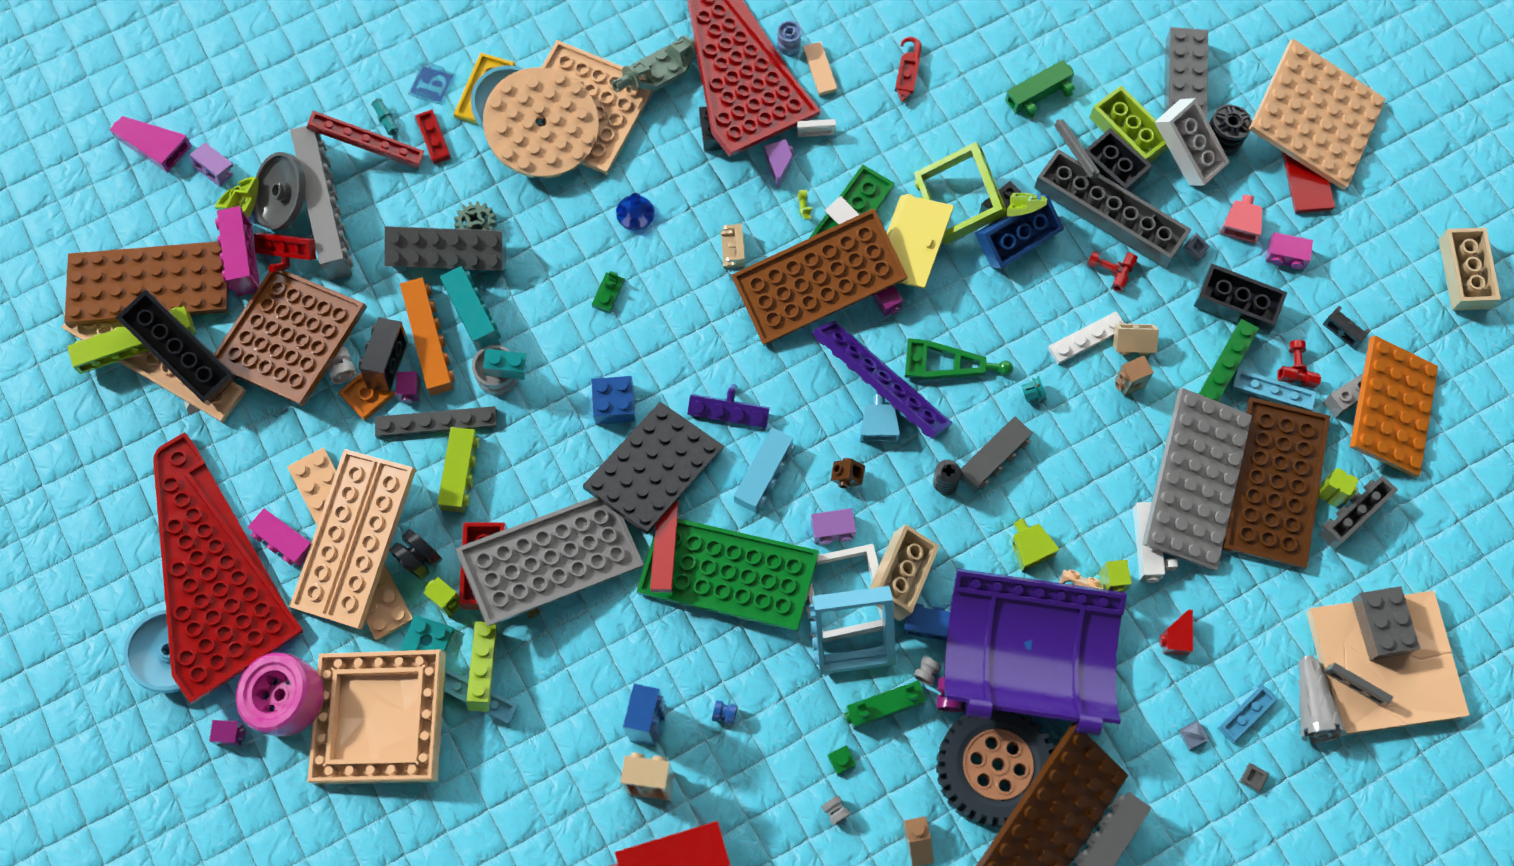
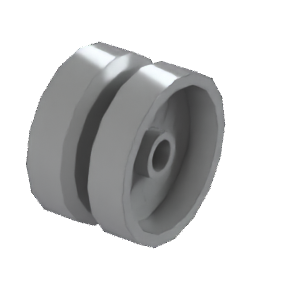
M501 345L483 347L472 360V371L479 387L490 395L500 396L509 393L515 388L519 379L484 376L483 364L485 349L510 350Z

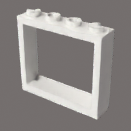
M873 544L821 554L816 564L819 565L865 555L871 581H873L879 567ZM812 583L807 598L809 605H813L812 596H815ZM806 606L807 616L811 618L809 606ZM878 608L881 620L823 632V643L883 630L882 610Z

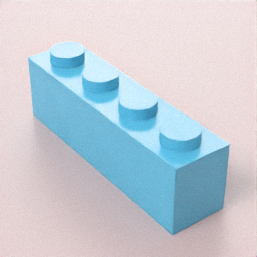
M771 427L734 494L735 503L755 513L758 508L762 509L767 500V497H765L767 491H772L776 483L775 477L777 473L781 474L785 467V458L787 456L790 457L794 451L793 437Z

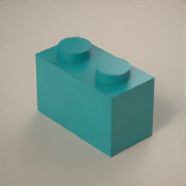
M485 349L484 376L525 380L527 353Z

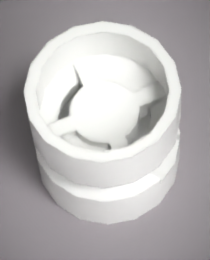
M343 346L328 367L331 381L336 384L352 380L357 374L354 364L351 362L348 349Z

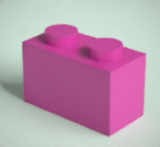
M1274 232L1268 242L1266 262H1271L1274 265L1291 266L1293 269H1305L1311 260L1313 240Z

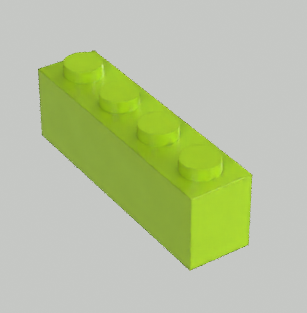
M450 428L437 502L438 507L442 511L465 513L466 506L469 507L470 494L468 492L469 487L473 486L474 481L472 469L477 464L475 452L480 446V437H478L475 429Z
M475 622L467 692L468 711L490 712L497 643V624L487 627L485 622Z

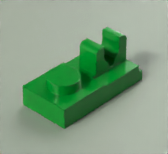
M612 271L605 273L592 302V307L611 314L625 278L619 277L618 273Z

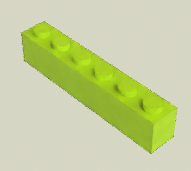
M185 306L171 309L170 312L196 335L191 314ZM125 326L116 327L104 334H96L86 340H78L74 344L67 346L72 367L79 374L149 351Z

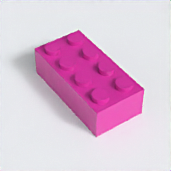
M240 206L218 210V218L215 219V224L220 232L217 240L220 248L222 247L220 260L225 269L222 271L224 282H228L230 290H233L238 297L254 294L260 286L252 224Z

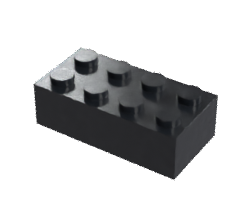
M1211 264L1200 287L1194 307L1236 323L1243 319L1258 327L1259 332L1269 335L1277 323L1288 292Z

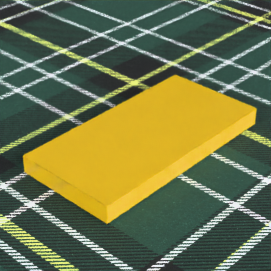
M480 53L455 109L454 118L478 125L471 108V94L475 83L487 71L499 66H516L515 62Z

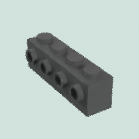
M1383 475L1377 481L1371 479L1363 487L1366 491L1362 495L1358 492L1349 500L1352 504L1348 508L1344 505L1335 513L1338 517L1334 521L1330 518L1322 526L1324 531L1319 536L1334 550L1398 491Z

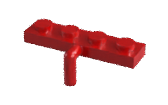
M267 233L253 234L255 253L281 256L282 263L269 265L271 273L289 269L290 258L316 259L315 239Z

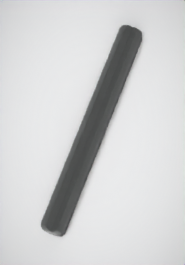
M1057 119L1054 127L1090 179H1097L1100 171L1063 119Z

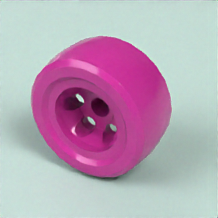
M283 653L266 654L251 663L243 673L236 691V705L242 720L249 727L263 734L278 737L295 735L310 726L318 716L324 699V686L317 670L307 661L294 655ZM275 678H278V683L274 686L273 681ZM269 692L270 696L265 700L264 696ZM275 706V711L270 712V708Z

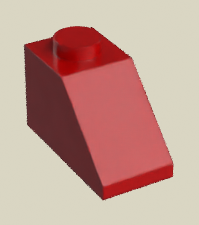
M1188 609L1160 635L1159 644L1160 647H1163V654L1188 656L1193 652V609Z

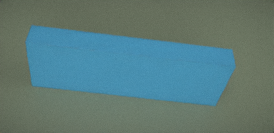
M1262 684L1217 729L1234 744L1278 699Z

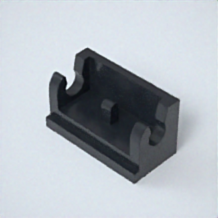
M1338 306L1324 321L1323 325L1352 349H1355L1371 330L1368 328L1366 331L1361 329L1341 313L1342 307Z

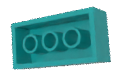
M462 266L441 275L440 278L477 352L489 345H500L498 339L502 337L498 327L491 318L490 312L483 302L477 287H475L469 271L464 272Z

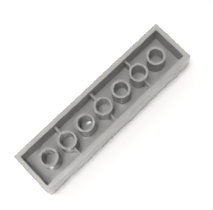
M306 125L290 129L296 157L301 162L305 173V200L319 263L330 281L352 275L351 267H354L351 256L348 254V250H350L348 240L344 237L346 229L340 219L342 212L336 202L339 199L336 189L333 188L335 181L332 172L329 170L331 163L325 153L327 151L325 140H322L321 134L306 129Z

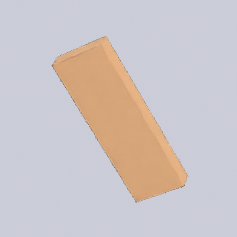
M822 42L803 46L818 95L822 96L837 92Z

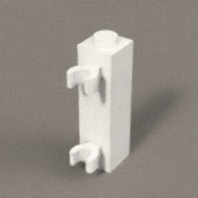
M1137 502L1133 507L1139 576L1140 580L1155 583L1162 579L1165 575V570H1176L1178 560L1175 558L1164 560L1163 552L1142 545L1152 502Z

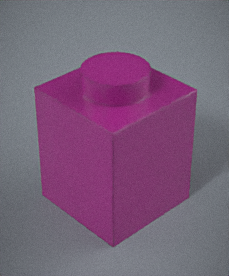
M895 286L873 295V299L885 317L890 314L895 315L901 311L903 299Z
M417 371L397 372L395 395L400 402L410 404L414 401H420L421 379Z
M212 720L209 742L215 745H242V740L246 737L244 724L239 721Z

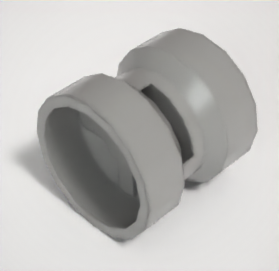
M923 656L920 662L921 666L919 669H916L913 676L920 682L932 686L935 680L934 676L939 673L942 666L933 659Z
M839 795L821 806L824 813L829 815V821L833 826L851 814L848 808L842 805V799Z

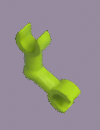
M799 190V193H797L800 208L799 214L803 217V220H811L810 211L812 207H807V190Z

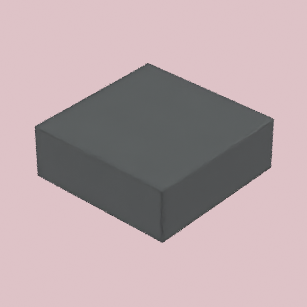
M1248 763L1239 783L1256 793H1260L1269 773L1252 763Z

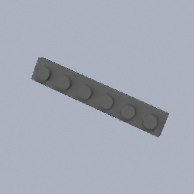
M496 406L375 417L376 438L450 432L451 427L475 430L497 428Z

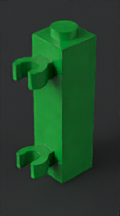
M1063 59L1007 90L1005 101L1015 114L1024 110L1026 116L1030 119L1036 116L1035 111L1038 110L1034 105L1036 102L1060 89L1066 98L1073 95L1072 91L1075 90V87L1071 82L1074 71Z
M917 680L847 705L844 717L847 725L851 724L852 728L856 729L921 706L926 703L927 699L920 681Z

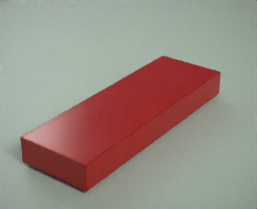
M433 109L416 114L415 117L433 165L452 159Z

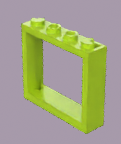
M977 142L914 173L916 177L914 181L915 186L922 193L920 198L933 201L925 180L974 156L993 207L947 229L942 243L945 245L1007 215L1006 207L984 151Z

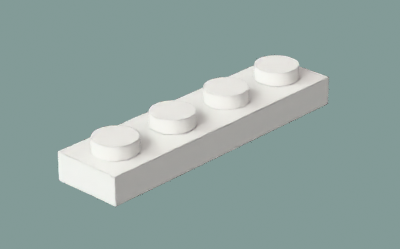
M1117 311L1049 345L1048 350L1059 365L1113 337L1115 323H1125Z

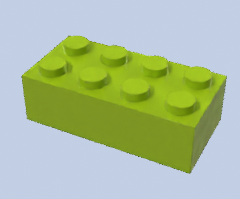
M1122 85L1093 106L1089 118L1104 133L1111 128L1149 163L1169 149L1155 124L1156 119Z

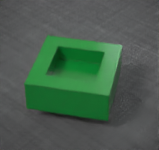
M847 745L827 754L836 775L856 766Z

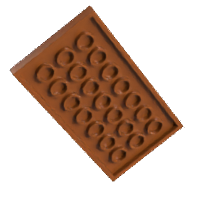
M874 208L731 274L763 346L908 279Z
M218 241L68 253L64 322L67 326L119 322L115 317L145 289L151 292L169 311L175 307L185 306L191 315L228 312V282H224L222 271L225 270L220 260L222 247L220 248Z

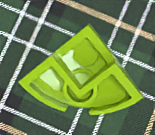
M250 177L239 181L238 184L240 186H235L232 190L228 189L214 207L218 210L240 206L247 218H249L258 194L259 179L257 177Z
M1012 193L1010 205L1007 208V217L1034 212L1047 205V198L1041 196V200H1038V196L1035 194Z

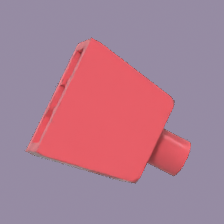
M1244 195L1242 201H1234L1219 234L1256 244L1262 231V208L1253 205V196Z

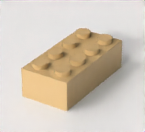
M1487 228L1447 229L1439 238V245L1452 311L1492 309L1501 298Z
M907 524L893 533L870 588L890 586L894 618L899 621L912 614L939 549V545ZM875 605L882 610V605Z
M631 753L630 756H624L620 783L628 795L671 800L674 772L670 762L666 761L665 757L653 756L652 759L644 758L643 754Z

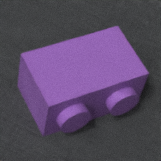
M852 508L811 514L814 543L827 545L834 540L847 542L856 535Z

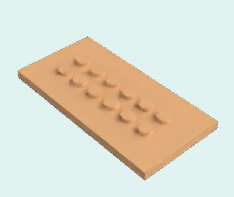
M344 449L289 607L358 629L363 628L416 472L415 468Z

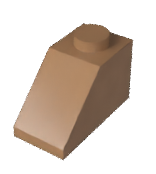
M926 816L905 820L902 825L912 866L934 863Z

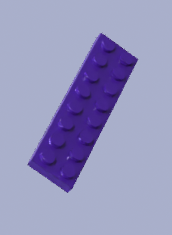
M836 321L815 329L812 335L817 338L820 344L830 349L835 357L840 358L850 370L855 371L865 383L870 384L878 395L885 397L893 408L901 411L909 422L914 423L921 429L924 435L932 439L949 429L952 425V422Z

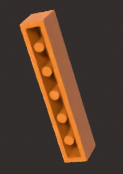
M423 277L400 283L426 388L430 396L454 390L452 382H455L453 371L448 369V365L451 362L448 353H444L443 347H446L443 335H439L438 330L441 329L439 318L434 316V312H437L434 300L430 301L429 295H432L430 284H425Z

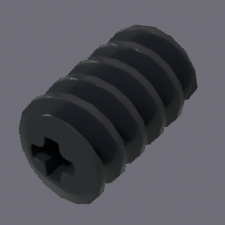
M943 460L936 466L932 480L935 490L944 496L955 492L962 474L961 468L955 461Z

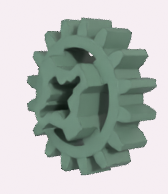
M470 201L468 207L462 205L463 210H457L458 216L454 217L455 228L493 230L492 227L497 226L496 216L492 208H488L486 203L480 206L479 201L475 205Z

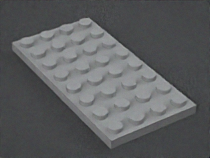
M1185 388L1178 389L1142 545L1212 571L1218 570L1252 415Z
M595 497L456 548L457 555L487 627L626 574L644 565L624 518Z

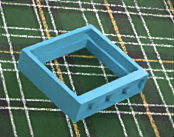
M890 586L812 596L813 605H809L810 617L814 618V621L810 623L812 635H816L815 638H812L813 650H817L813 657L814 665H819L820 675L896 665L894 610ZM882 605L884 647L824 655L822 612Z

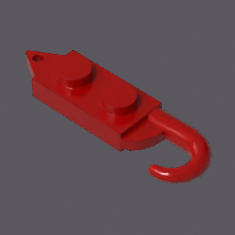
M912 36L904 38L900 43L901 47L906 42H912L915 45L914 52H908L901 56L895 92H897L901 103L914 93L922 51L920 40Z

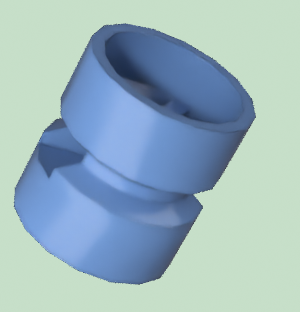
M794 21L782 22L777 29V48L779 52L786 56L795 55L801 48V27Z

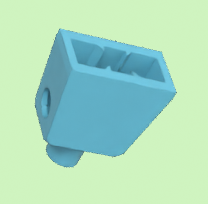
M874 395L873 404L865 405L860 442H898L900 432L895 408L891 404H885V397Z

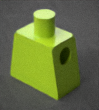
M1024 518L1013 523L1018 533L1013 535L1011 544L1021 571L1027 570L1057 555L1060 549L1040 524L1029 527Z

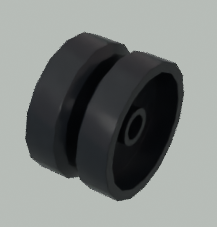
M408 529L402 535V540L409 548L407 549L401 543L396 542L389 549V552L409 573H413L423 581L430 573L423 561L432 567H436L443 559L425 540L413 530Z

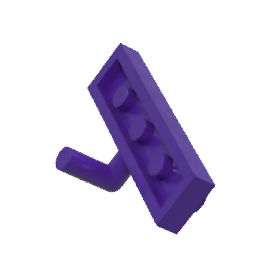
M732 384L728 389L726 400L690 394L687 415L767 428L770 407L734 401L738 386Z

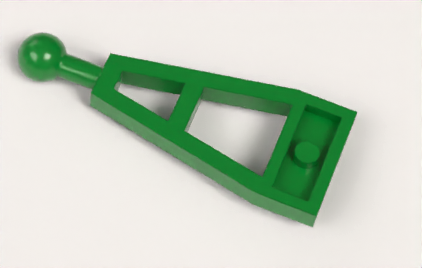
M908 338L904 378L929 380L985 375L986 370L997 371L1002 376H1009L1013 372V365L1007 360L1001 361L999 364L986 362L987 357L929 340ZM927 349L954 356L953 369L926 371ZM964 359L978 363L979 368L960 369V360Z

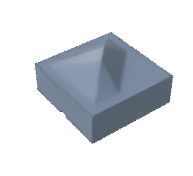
M1195 233L1183 249L1195 261H1199L1210 246Z
M1198 720L1178 730L1188 750L1209 740Z

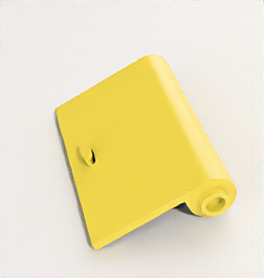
M910 194L900 196L886 234L908 277L901 284L926 288L954 205L916 198Z

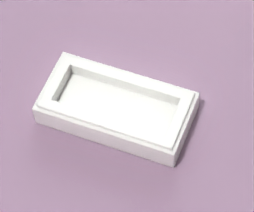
M835 119L797 121V137L835 135Z

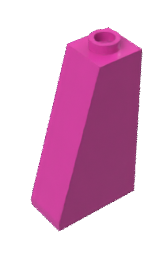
M121 116L110 128L111 133L118 141L167 173L192 146L187 136L182 133Z

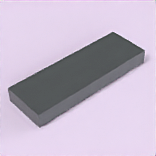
M1335 662L1328 665L1325 670V674L1380 706L1391 703L1393 699L1392 695Z

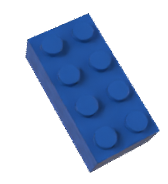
M1037 194L1038 200H1041V196L1047 198V205L1024 215L1008 217L1006 215L975 233L991 267H1005L1064 230L1048 195Z
M633 684L623 728L631 742L654 747L656 741L660 742L662 736L660 724L661 720L665 721L668 710L660 689Z

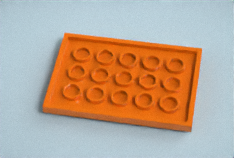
M1378 336L1370 337L1350 448L1413 477L1420 476L1438 365Z

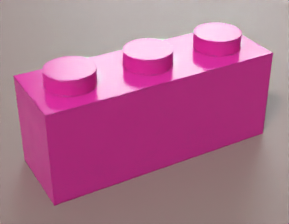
M263 508L248 526L253 532L251 536L260 543L262 540L268 543L266 547L274 554L280 552L284 555L282 559L292 566L295 563L301 567L306 560L311 542Z

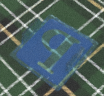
M422 63L408 95L443 105L456 77V73L446 71L442 66L430 63V66Z

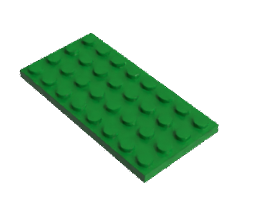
M678 519L672 593L651 592L654 533L637 588L638 594L791 631H799L820 553L819 550Z

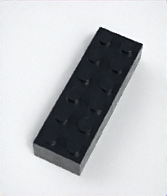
M146 289L115 317L191 392L208 406L238 378L173 313Z

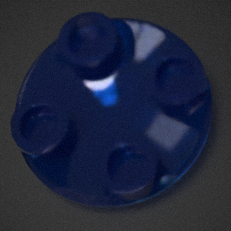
M633 193L619 202L616 207V217L624 228L633 231L642 230L653 221L654 207L647 198L638 193Z

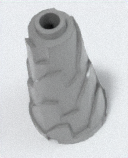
M1314 656L1302 657L1298 663L1301 739L1307 742V737H1311L1312 743L1328 742L1339 739V732L1344 737L1346 735V727L1343 724L1340 712H1338L1336 702L1331 695L1319 660L1314 659Z

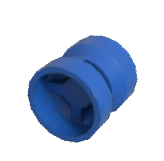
M716 700L712 721H725L726 725L733 726L738 705L731 703L728 706L723 701Z

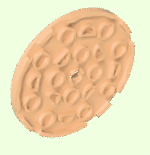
M534 67L510 74L496 85L485 104L483 129L492 153L507 168L523 176L554 178L576 169L590 155L598 136V112L589 92L572 76L552 68ZM544 118L546 125L543 127L538 126L536 120Z

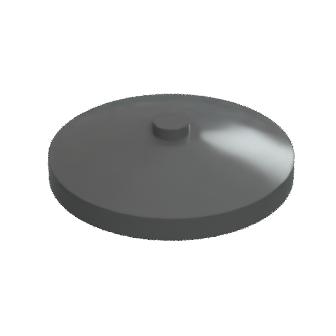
M275 152L263 161L256 174V177L259 179V186L253 209L257 220L262 226L273 230H283L290 226L300 213L305 198L306 178L303 166L297 157L285 152Z

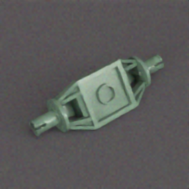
M683 35L679 37L678 41L640 59L631 66H624L622 69L623 76L613 80L611 83L613 89L616 92H620V90L626 87L633 91L638 89L658 91L684 77L692 61L697 56L694 38L690 39L688 36Z

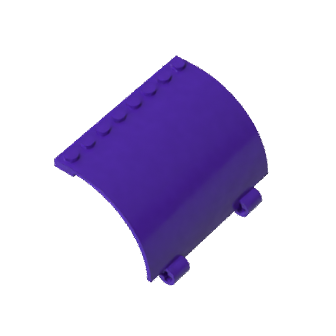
M957 568L946 640L945 699L967 702V717L989 720L992 709L1076 721L1077 733L1099 736L1102 730V722L1120 724L1121 719L1116 698V658L1120 624L1127 598L1126 592ZM1032 640L1031 650H1027L1024 642Z

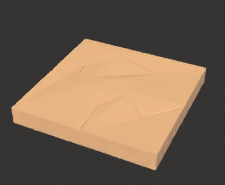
M1435 591L1404 595L1420 649L1411 654L1371 661L1368 657L1353 602L1314 607L1306 611L1323 674H1325L1327 666L1335 662L1393 696L1391 703L1380 706L1325 674L1331 695L1336 702L1338 712H1340L1343 724L1346 727V735L1462 719L1469 716Z
M442 650L319 654L317 672L324 686V699L319 714L313 721L307 782L314 785L438 782L446 653Z

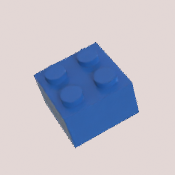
M632 376L591 379L593 417L596 425L636 422Z

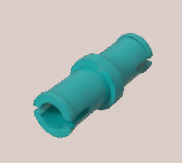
M382 98L373 100L371 105L378 115V121L383 124L389 136L396 134L399 129L392 119V113L384 105Z

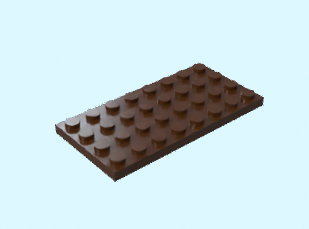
M1249 397L1245 413L1252 415L1222 550L1305 570L1309 558L1330 415Z
M1072 723L976 866H1069L1129 775L1088 734L1077 733V725Z

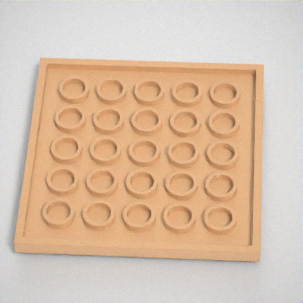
M1293 38L1286 47L1248 130L1344 190L1349 186L1386 98Z
M557 40L541 67L559 70L572 76L591 95L598 112V136L593 150L582 165L608 175L654 91L646 89L633 91L626 87L620 90V92H616L611 83L613 80L623 76V66ZM544 120V122L542 123V125H541L540 127H543V126L546 125V121H545V120Z

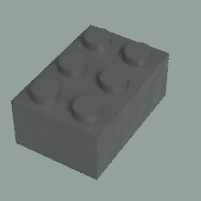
M1402 586L1362 592L1352 598L1370 661L1411 654L1420 649Z

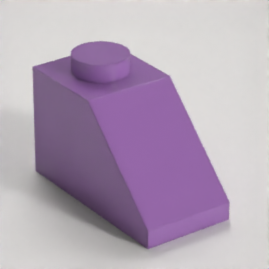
M786 139L764 146V156L776 187L781 186L792 165V157H794L793 148L791 145L788 146Z

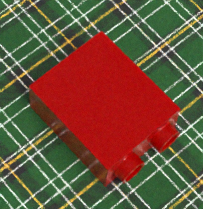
M718 821L616 851L614 853L617 864L610 865L731 866Z

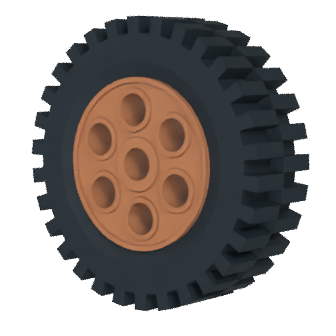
M994 709L991 711L989 720L963 715L946 733L939 747L936 759L938 761L936 773L939 776L937 781L938 785L941 784L942 795H946L948 798L947 803L950 807L953 805L956 808L955 812L958 815L962 813L966 816L965 820L969 822L973 820L977 822L976 825L981 827L988 825V828H1002L1052 754V750L1055 747L1053 742L1049 743L1047 740L1050 736L1047 732H1041L1040 728L1042 726L1039 722L1036 724L1031 722L1033 717L1027 714L1024 717L1021 713ZM992 739L996 743V748H987L985 740ZM1007 745H1014L1017 748V754H1009ZM971 755H978L981 758V764L974 765L970 760ZM992 761H1000L1003 769L1000 771L995 770L992 767ZM1014 766H1021L1024 769V775L1017 776L1013 770ZM977 777H986L988 786H980L977 782ZM999 782H1007L1010 787L1009 792L1001 791Z

